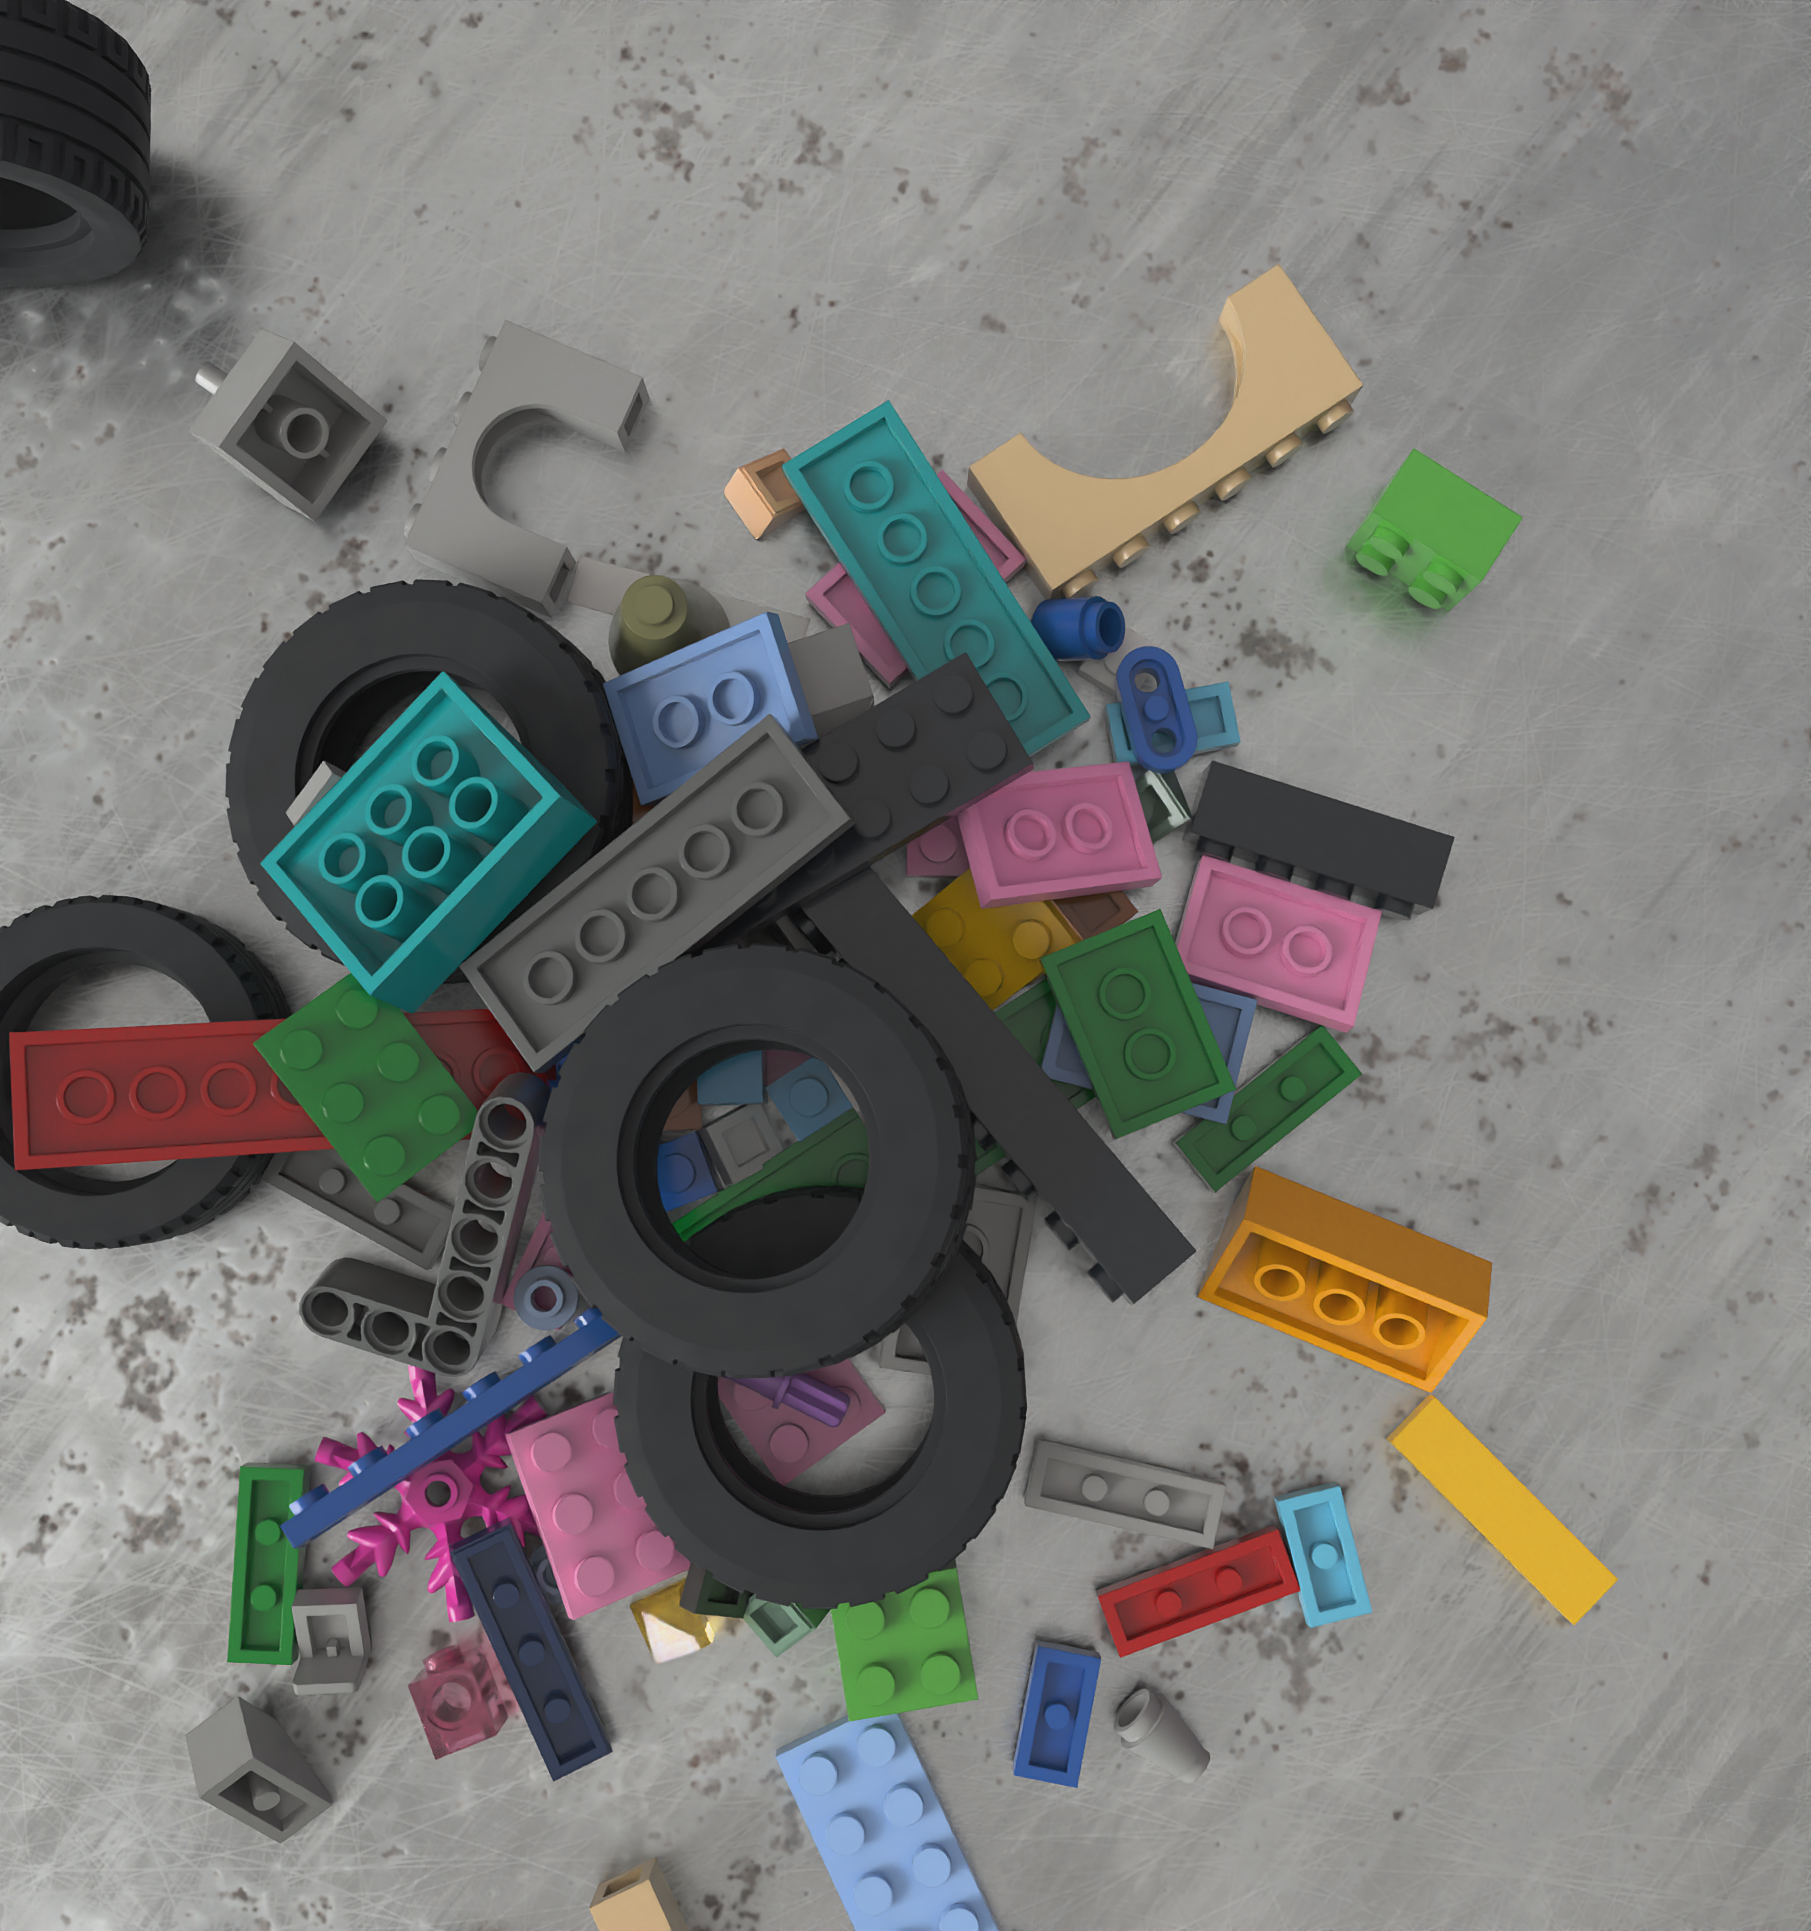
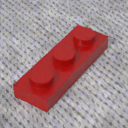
M1271 1525L1217 1545L1213 1549H1206L1096 1590V1594L1117 1652L1121 1658L1301 1590L1279 1530L1275 1525Z

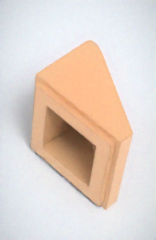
M784 448L739 467L724 489L725 497L756 539L769 534L806 509L783 473L782 465L791 460Z

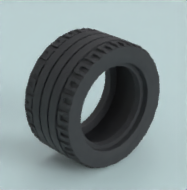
M0 0V286L54 287L87 283L108 277L132 264L147 243L151 142V85L149 84V74L126 39L98 17L66 0Z

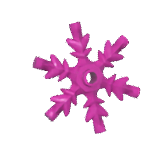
M409 1365L408 1371L414 1400L399 1398L397 1404L400 1410L413 1423L438 1408L446 1417L454 1400V1390L449 1388L440 1395H437L435 1373ZM532 1395L510 1417L506 1419L504 1414L487 1425L484 1437L479 1431L473 1434L471 1450L465 1453H455L449 1450L396 1485L394 1488L402 1496L400 1509L396 1514L374 1512L373 1514L382 1525L359 1527L348 1532L347 1537L360 1545L332 1566L331 1569L336 1578L344 1586L349 1587L374 1563H376L380 1577H385L391 1569L397 1545L399 1544L403 1551L408 1554L410 1551L411 1531L425 1527L435 1534L437 1542L426 1554L424 1560L439 1558L428 1582V1592L431 1594L435 1593L445 1586L449 1622H457L474 1617L473 1603L449 1553V1545L464 1539L460 1536L461 1527L468 1518L474 1516L483 1517L486 1528L510 1517L523 1547H525V1532L540 1537L526 1494L507 1499L511 1489V1485H507L490 1495L481 1487L480 1476L485 1467L508 1468L500 1457L512 1455L504 1433L548 1416L549 1414L543 1405ZM364 1432L357 1434V1449L324 1436L314 1461L349 1471L348 1467L376 1449L377 1446ZM389 1444L386 1452L387 1454H390L395 1449L391 1444ZM350 1472L340 1480V1486L353 1478ZM443 1481L450 1487L451 1497L448 1502L436 1504L429 1499L427 1489L431 1482Z

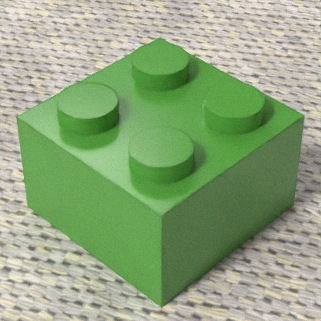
M1413 448L1384 486L1346 546L1357 553L1356 559L1366 569L1382 576H1386L1389 573L1408 585L1409 594L1421 604L1433 609L1442 607L1449 612L1482 582L1523 517Z
M956 1558L941 1571L936 1569L928 1573V1580L898 1595L893 1591L886 1593L884 1600L850 1607L849 1602L838 1604L837 1609H831L849 1722L978 1700Z

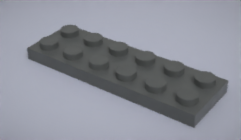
M768 714L459 967L533 1072L545 1073L570 1053L574 1043L580 1044L586 1036L583 1030L606 1004L612 1006L619 1000L617 994L645 974L651 977L658 973L659 966L690 953H695L856 822L778 719Z

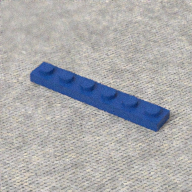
M590 1307L573 1320L579 1330L557 1344L551 1335L538 1341L518 1356L524 1366L502 1380L496 1371L483 1377L462 1392L467 1403L445 1417L440 1408L413 1423L405 1430L411 1439L390 1454H387L383 1446H379L348 1467L353 1478L329 1492L325 1484H321L289 1505L294 1517L280 1525L281 1529L294 1549L303 1548L622 1337V1335L601 1319L603 1314L598 1307Z

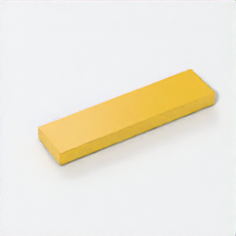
M1429 1394L1386 1438L1573 1625L1617 1582L1618 1578L1435 1396Z

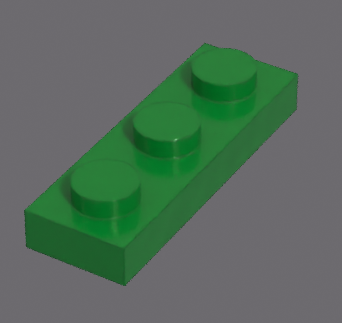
M1319 1025L1234 1093L1227 1124L1201 1119L1172 1143L1208 1188L1216 1193L1360 1077L1362 1073L1323 1025Z
M247 1462L240 1466L227 1662L292 1665L299 1658V1647L291 1606L297 1590L303 1589L306 1546L294 1549L280 1525L294 1517L289 1505L309 1492L311 1465Z

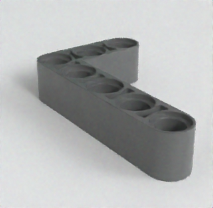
M518 1072L510 1074L498 1084L481 1105L476 1115L436 1284L358 1259L347 1257L336 1259L324 1269L304 1293L299 1303V1314L303 1323L311 1332L321 1337L443 1376H463L475 1367L498 1327L503 1307L501 1302L507 1291L539 1164L540 1136L545 1135L547 1123L543 1122L550 1098V1089L542 1079L531 1073ZM504 1104H511L519 1108L526 1120H520L511 1116ZM491 1162L505 1167L511 1177L497 1173L492 1167ZM478 1220L489 1223L496 1232L484 1229ZM465 1276L476 1280L481 1287L470 1283ZM334 1294L340 1296L344 1301L338 1299ZM394 1313L402 1316L404 1320L398 1318ZM454 1332L461 1334L466 1340L457 1337Z

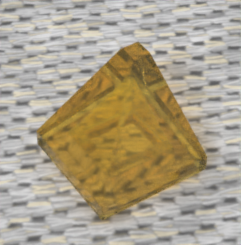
M687 1577L629 1605L655 1664L700 1650L712 1643L714 1632L706 1615L693 1614L679 1606Z

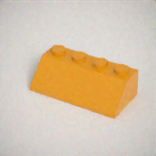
M1255 1166L1231 1206L1199 1287L1197 1297L1432 1393L1488 1318L1492 1262Z

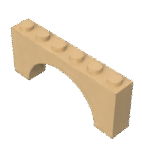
M1277 264L1227 297L1219 317V322L1226 332L1234 356L1236 378L1233 402L1229 414L1216 432L1201 447L1186 458L1162 470L1142 476L1117 479L1096 478L1075 473L1053 463L1040 454L1022 433H1019L969 466L967 486L993 524L1026 558L1023 568L1045 600L1058 599L1063 595L1065 598L1080 597L1099 581L1095 575L1097 572L1114 561L1119 568L1130 564L1149 549L1150 545L1146 540L1164 528H1167L1170 534L1180 531L1201 514L1198 508L1199 505L1216 494L1221 501L1230 498L1252 480L1249 472L1267 460L1272 467L1280 465L1303 447V443L1300 440L1302 437L1318 427L1323 434L1328 433L1354 413L1351 404L1360 392L1363 384L1280 264Z

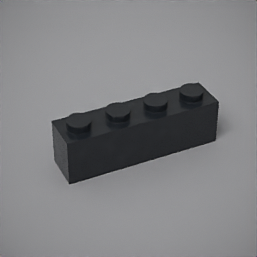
M1212 760L1203 771L1191 810L1192 818L1187 822L1182 841L1195 844L1194 853L1200 857L1206 855L1230 863L1233 856L1255 863L1254 871L1284 881L1290 882L1293 875L1315 882L1314 890L1350 901L1353 894L1375 901L1374 909L1382 911V915L1408 921L1411 919L1412 913L1419 915L1434 908L1455 837Z

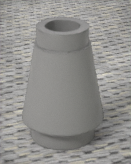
M1141 1689L1131 1695L1120 1708L1114 1721V1729L1121 1735L1123 1747L1173 1776L1179 1777L1186 1784L1196 1781L1203 1774L1209 1764L1210 1753L1202 1746L1201 1742L1163 1694L1153 1695L1149 1690Z

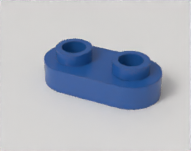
M1153 646L1136 648L1129 652L1121 661L1114 682L1132 751L1137 761L1147 770L1160 774L1172 773L1182 768L1195 752L1198 739L1180 670L1174 658L1165 650ZM1141 673L1152 675L1157 682V689L1148 693L1142 692L1135 684V677ZM1161 732L1168 734L1174 743L1173 750L1167 753L1157 751L1152 745V736Z

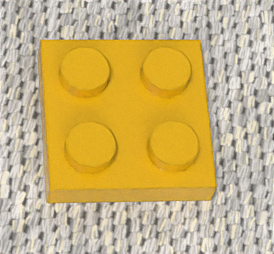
M971 868L966 870L911 915L992 1011L1043 972L1039 962L1040 958L1082 941L1051 900L981 909Z

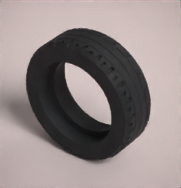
M88 895L56 901L53 907L48 905L40 906L29 913H24L15 918L10 926H2L0 928V1222L4 1225L15 1226L19 1233L36 1238L39 1241L49 1244L58 1242L62 1247L96 1250L154 1243L171 1239L177 1235L187 1234L213 1222L217 1215L227 1213L238 1202L242 1201L250 1193L251 1185L259 1184L262 1180L261 1177L275 1153L177 1159L155 1173L127 1181L90 1179L72 1173L62 1167L15 1170L9 1033L27 1032L32 1019L45 1000L74 974L89 968L110 964H132L154 969L186 988L202 1005L210 1022L287 1019L292 1015L281 988L273 985V975L255 953L247 951L245 944L218 925L211 924L207 919L198 915L135 897L102 895L97 898Z

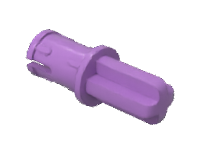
M805 1373L773 1378L735 1379L727 1376L723 1377L772 1400V1407L778 1409L780 1404L783 1403L830 1427H838L841 1424L850 1405V1397L846 1393Z

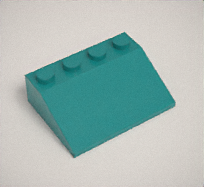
M442 671L260 864L370 996L413 1014L597 823V820L546 767L450 675Z

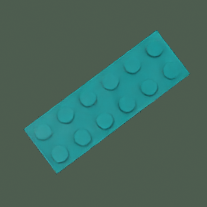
M889 400L782 465L785 477L915 682L966 652L1029 757H1032L1089 721L1091 717Z

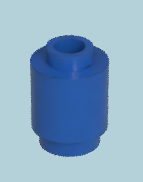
M1100 596L1044 600L1037 606L1030 621L1056 662L1103 659L1109 653H1113L1121 647L1125 636V620L1120 607L1114 602H1107V600Z

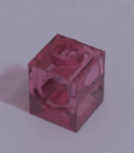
M455 1644L441 1649L422 1660L424 1668L409 1683L408 1688L435 1760L494 1737L499 1733L508 1719V1715L482 1645L462 1653L459 1644ZM457 1683L462 1685L470 1695L471 1705L467 1708H456L450 1705L443 1695V1684Z

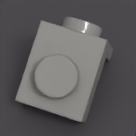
M362 1587L298 1589L291 1606L300 1653V1661L292 1681L294 1693L296 1695H336L339 1693L357 1692L360 1688L372 1649Z

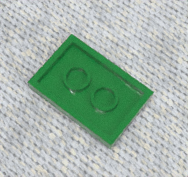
M1161 909L1039 959L1113 1139L1121 1138L1237 1090Z
M349 973L253 1043L258 1052L377 1203L473 1131L478 1110L402 1011L394 1005L370 996L352 973Z

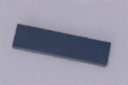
M510 1517L449 1545V1553L553 1782L612 1753V1745L542 1588L538 1583Z

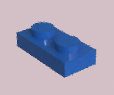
M1036 1640L1012 1767L1014 1776L1073 1788L1078 1787L1101 1663L1099 1652Z

